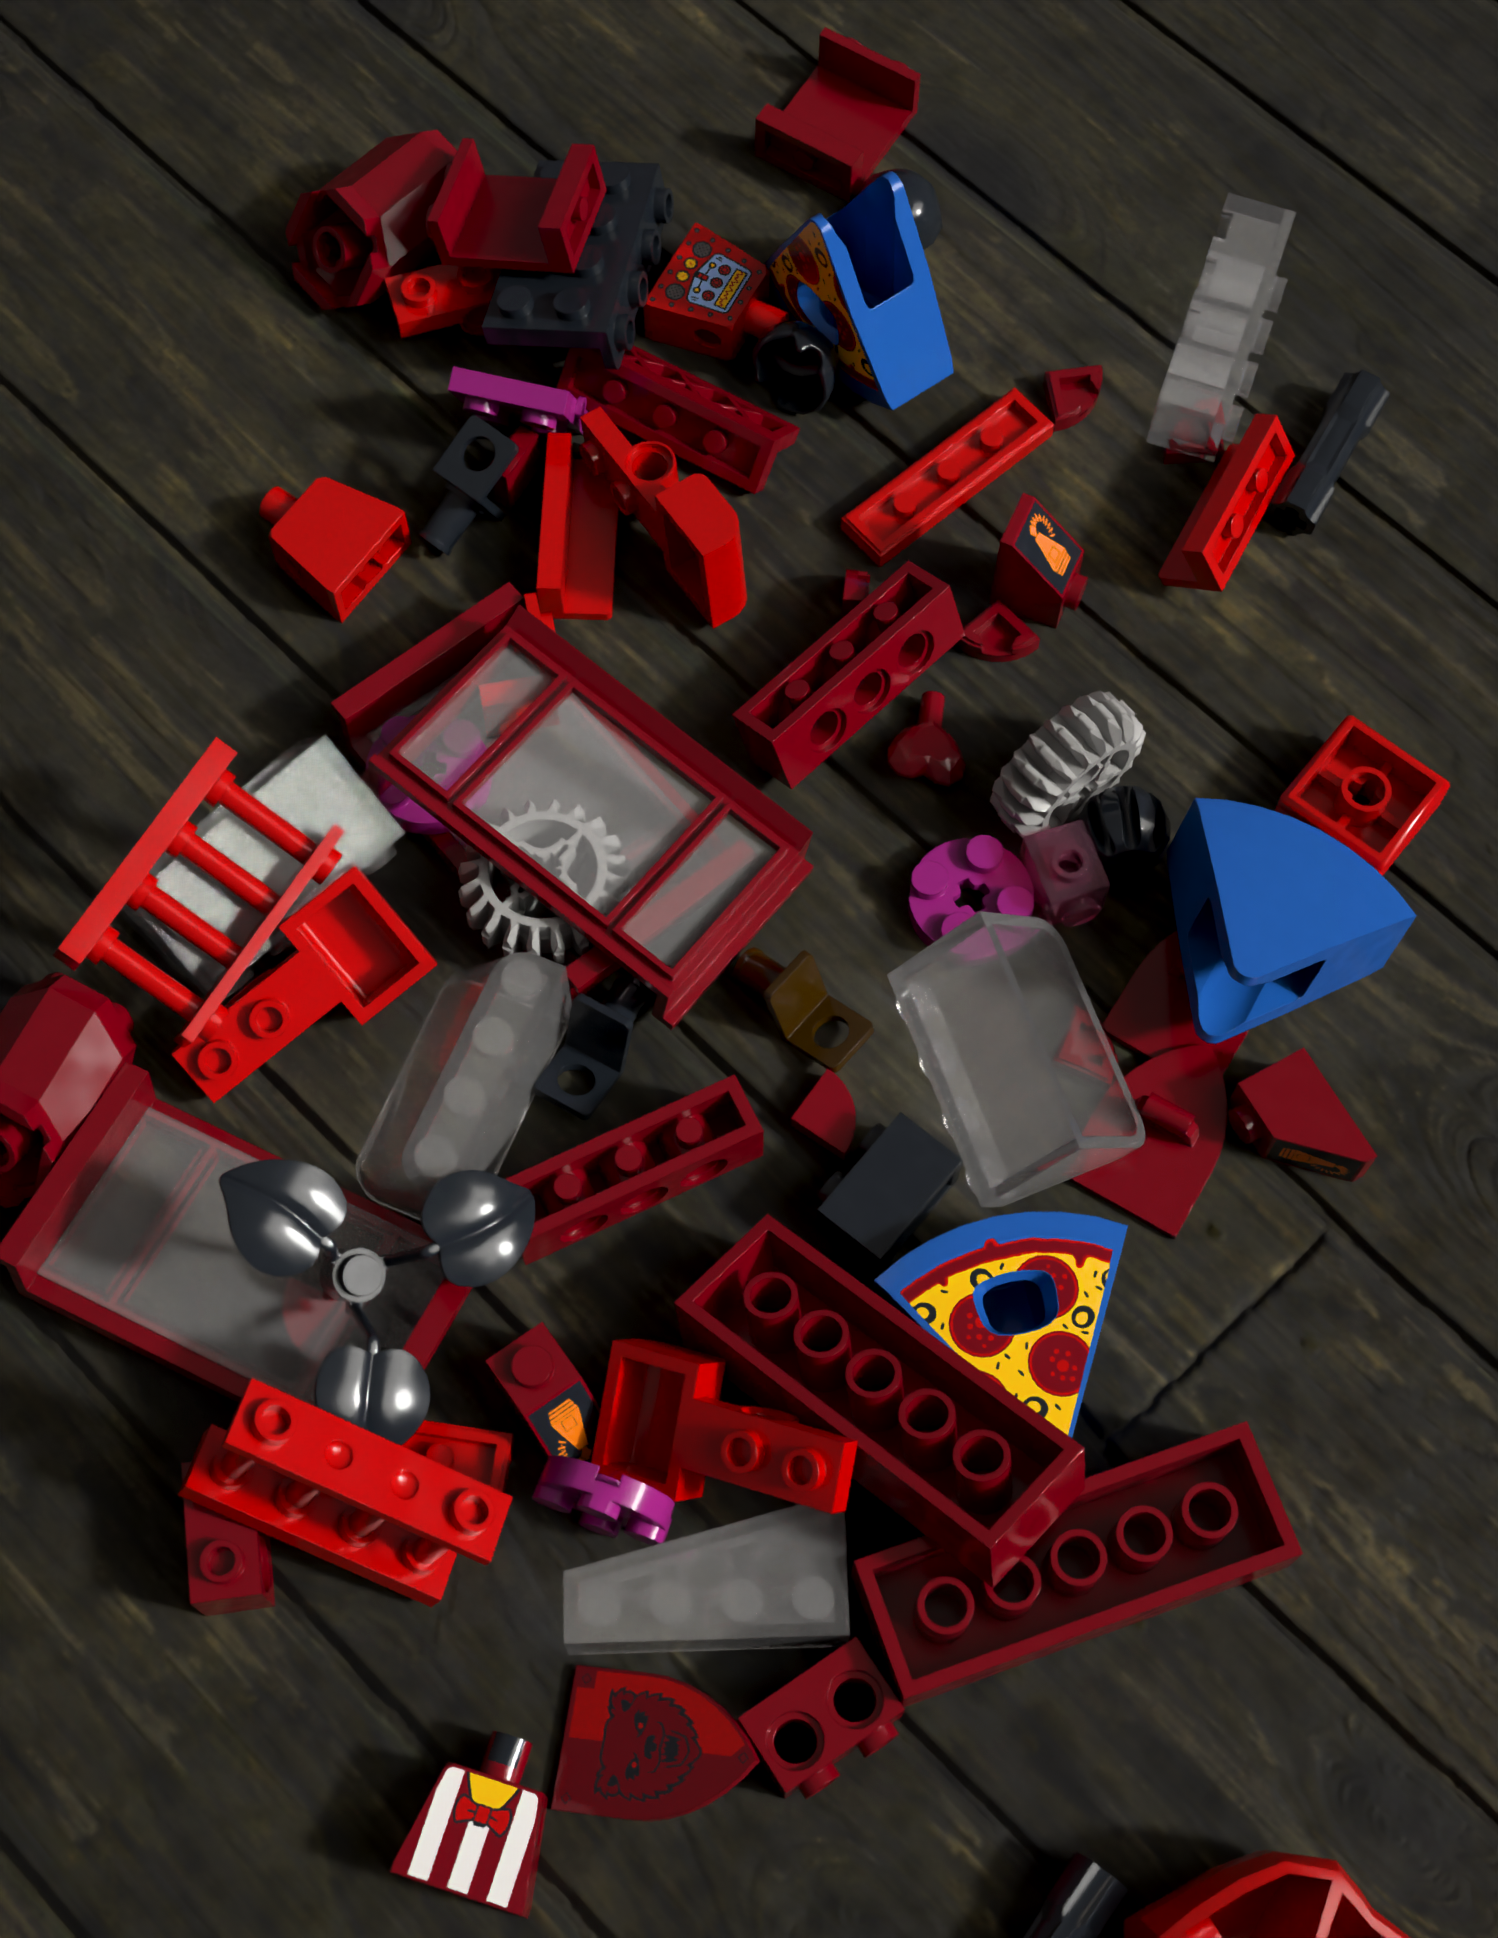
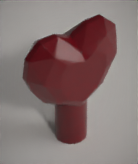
M927 691L921 695L918 723L904 728L894 738L887 749V764L898 776L907 778L925 776L935 784L950 787L962 779L966 764L956 741L942 728L945 697L942 693Z

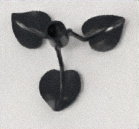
M285 1159L260 1160L232 1168L219 1177V1186L225 1201L230 1234L242 1258L261 1273L275 1277L292 1276L309 1269L317 1260L320 1247L323 1248V1262L319 1271L321 1286L331 1298L346 1302L345 1312L352 1316L365 1340L366 1350L355 1346L342 1345L335 1347L326 1354L315 1377V1406L394 1443L403 1445L415 1434L428 1412L430 1403L428 1376L420 1362L405 1350L391 1348L379 1352V1338L367 1318L362 1304L380 1293L385 1283L386 1269L427 1259L437 1254L444 1277L455 1286L477 1287L498 1280L516 1264L532 1235L535 1221V1199L530 1190L486 1171L463 1170L448 1174L439 1179L429 1189L420 1211V1222L423 1231L433 1242L425 1246L378 1256L375 1252L366 1248L344 1247L338 1249L336 1242L328 1236L343 1222L347 1212V1202L334 1178L312 1164Z

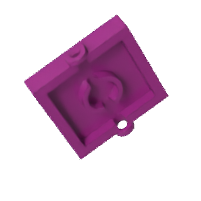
M453 366L448 391L464 403V411L476 414V416L489 425L509 428L510 421L516 420L525 425L532 426L531 431L546 438L548 432H571L583 435L580 417L588 413L586 410V397L579 396L577 400L570 391Z

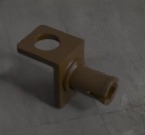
M756 947L748 949L738 959L733 971V978L736 979L735 982L765 999L783 1041L824 1068H829L834 1073L840 1071L874 1033L871 1021L828 995L814 957L807 951H801L787 967L765 955L761 949ZM829 1021L845 1023L849 1027V1035L839 1046L824 1048L814 1042L817 1029L824 1023Z

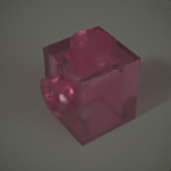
M1083 819L1023 837L1019 860L1027 869L1032 881L1034 905L1043 927L1046 928L1062 922L1066 927H1073L1086 923L1096 917L1099 911L1103 909L1110 883Z

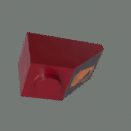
M1022 493L1000 540L990 604L999 599L1013 613L1056 629L1065 608L1076 611L1085 591L1088 577L1079 574L1085 550L1034 496Z
M1304 1047L1239 1082L1227 1103L1230 1108L1228 1117L1235 1133L1245 1144L1253 1143L1263 1159L1354 1182L1364 1176L1377 1158L1376 1153Z
M541 1322L485 1360L493 1381L547 1459L551 1455H557L591 1463L601 1408L581 1375L544 1323Z

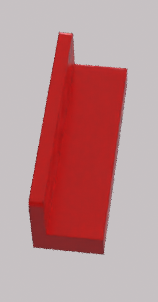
M1256 413L1241 442L1227 447L1158 574L1163 585L1218 592L1224 590L1295 457L1277 415Z
M548 432L536 585L540 613L551 611L553 619L610 620L613 614L619 507L611 494L610 483L602 474L595 477L587 468L584 460L574 459L572 433Z

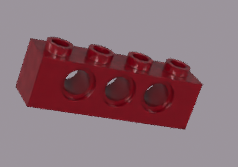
M908 560L735 711L732 716L751 761L791 790L965 636L950 585Z
M735 1074L506 1178V1180L529 1189L535 1199L533 1232L527 1247L521 1255L525 1266L763 1156L764 1130Z

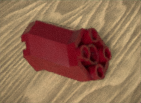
M438 130L387 137L318 191L300 194L285 229L288 247L297 245L300 262L292 263V268L297 283L323 310L373 303L387 292L385 278L412 272L437 253L434 240H431L427 235L426 213L430 204L435 203L444 182L446 166L448 163L453 162L457 149Z
M60 972L48 974L41 981L22 987L9 999L0 1013V1206L3 1208L18 1206L25 1198L33 1197L126 1061L133 1063L137 1045L130 1035L134 1028V1021L128 1010L116 1002H111L110 998Z

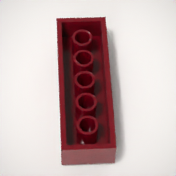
M766 1214L674 1302L684 1346L690 1350L725 1359L724 1377L762 1407L793 1414L800 1419L799 1424L858 1440L852 1478L992 1588L999 1583L1085 1489V1448L769 1214Z
M1245 1421L1085 1478V1489L994 1588L990 1587L926 1535L855 1560L851 1576L892 1690L902 1706L907 1707L1288 1568L1303 1555V1552L1249 1424Z

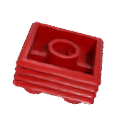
M1348 715L1283 792L1275 811L1322 830L1353 850L1383 876L1441 804L1447 790L1450 788V783L1356 717ZM1362 795L1370 802L1368 805H1360L1354 800Z

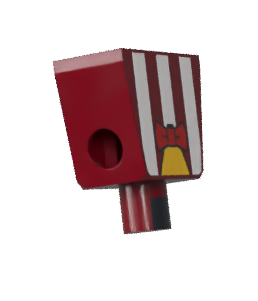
M492 1730L479 1771L448 1762L400 1848L390 1872L528 1919L532 1906L548 1797L544 1793L520 1785L533 1744L518 1737Z

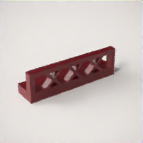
M634 345L630 351L625 350L621 366L618 370L605 369L600 349L569 348L557 385V389L570 391L577 400L579 396L586 397V410L592 411L600 406L614 424L648 441L666 444L672 449L674 454L753 494L764 490L777 453L795 444L800 431L799 427Z

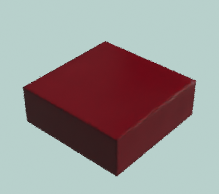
M521 425L515 428L509 437L518 445L519 451L492 488L494 501L509 509L513 508L542 467L538 434Z

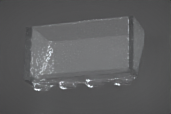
M326 734L297 742L241 787L316 843L322 834L334 824L345 831L334 846L343 855L324 882L351 862H355L360 870H364L367 875L376 872L395 856L397 851L392 844L405 834L404 830ZM221 805L195 825L198 827L195 834L278 894H280L301 865L300 862ZM164 852L149 871V873L159 879L156 886L240 946L243 945L264 916L181 855L174 859ZM310 879L289 910L320 885ZM124 905L122 909L133 922L206 996L225 967L143 908L139 907L135 912L127 905ZM278 925L226 997L236 992L252 978L254 972L249 966L265 952L269 951L272 956H276L292 944Z
M979 911L887 974L896 996V1008L902 1019L907 1023L919 1053V1065L931 1082L942 1110L943 1124L954 1139L966 1169V1181L972 1192L977 1196L981 1207H1002L1121 1159L1144 1144L1145 1127L1069 950L1057 930L1047 921L1037 917Z
M518 952L462 969L446 980L357 1157L355 1166L356 1176L362 1190L371 1200L420 1220L422 1203L429 1189L439 1179L448 1174L463 1170H479L495 1175L498 1174L535 1096L534 1084L552 1061L569 1024L572 999L566 966L533 953Z

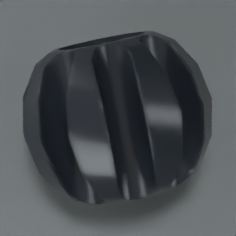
M1132 785L1111 787L1091 797L1086 802L1079 815L1077 841L1083 856L1096 870L1103 871L1107 876L1112 877L1135 876L1157 866L1161 862L1168 849L1171 822L1161 801L1152 793Z

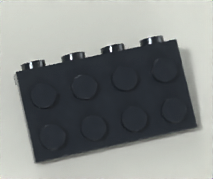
M539 160L533 177L558 178L565 161ZM599 162L607 191L574 274L501 269L481 327L487 344L600 349L605 369L618 370L620 368L625 350L630 351L634 345V320L638 307H644L647 302L648 275L651 265H657L660 260V236L664 224H669L673 217V193L670 188H665L659 163Z

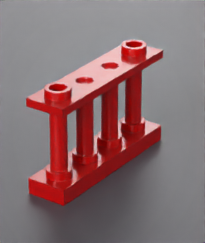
M217 737L52 955L73 971L78 968L85 957L95 965L101 960L187 1020L173 1040L183 1048L193 1043L197 1036L205 1042L210 1040L230 1012L229 1009L221 1004L310 879L321 885L343 855L334 848L345 832L336 824L325 831L316 843L234 783L236 775L226 768L238 752ZM202 800L212 807L219 803L301 863L280 894L195 834L198 827L188 821V819ZM164 852L174 859L181 855L264 915L242 946L156 886L159 879L149 873V871ZM124 905H127L135 912L139 907L143 908L225 967L203 999L117 939L120 932L110 926V924Z
M254 1378L248 1381L228 1430L226 1431L211 1424L203 1433L178 1492V1495L429 1607H433L441 1601L457 1553L485 1566L491 1562L513 1498L504 1492Z

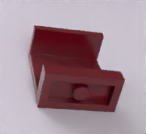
M825 27L819 34L818 66L784 111L767 103L755 118V156L850 203L863 186L865 180L869 178L917 113L921 74L910 69L900 61L891 60L863 46L851 37L842 36Z
M463 138L453 162L448 163L446 166L444 182L435 203L430 204L426 213L427 235L431 240H434L442 265L574 274L607 191L594 144L572 143L558 178L485 175L474 138Z

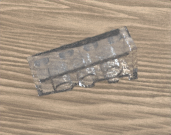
M1228 193L1216 237L1213 236L1198 288L1195 289L1181 337L1178 339L1155 407L1147 443L1214 462L1221 440L1233 442L1244 410L1243 407L1234 405L1236 396L1248 399L1259 365L1249 361L1251 352L1263 355L1273 321L1263 317L1266 310L1277 313L1288 280L1277 276L1294 222L1295 211Z
M798 1504L563 1571L564 1646L569 1655L841 1647L848 1642L850 1636L845 1513L830 1514Z

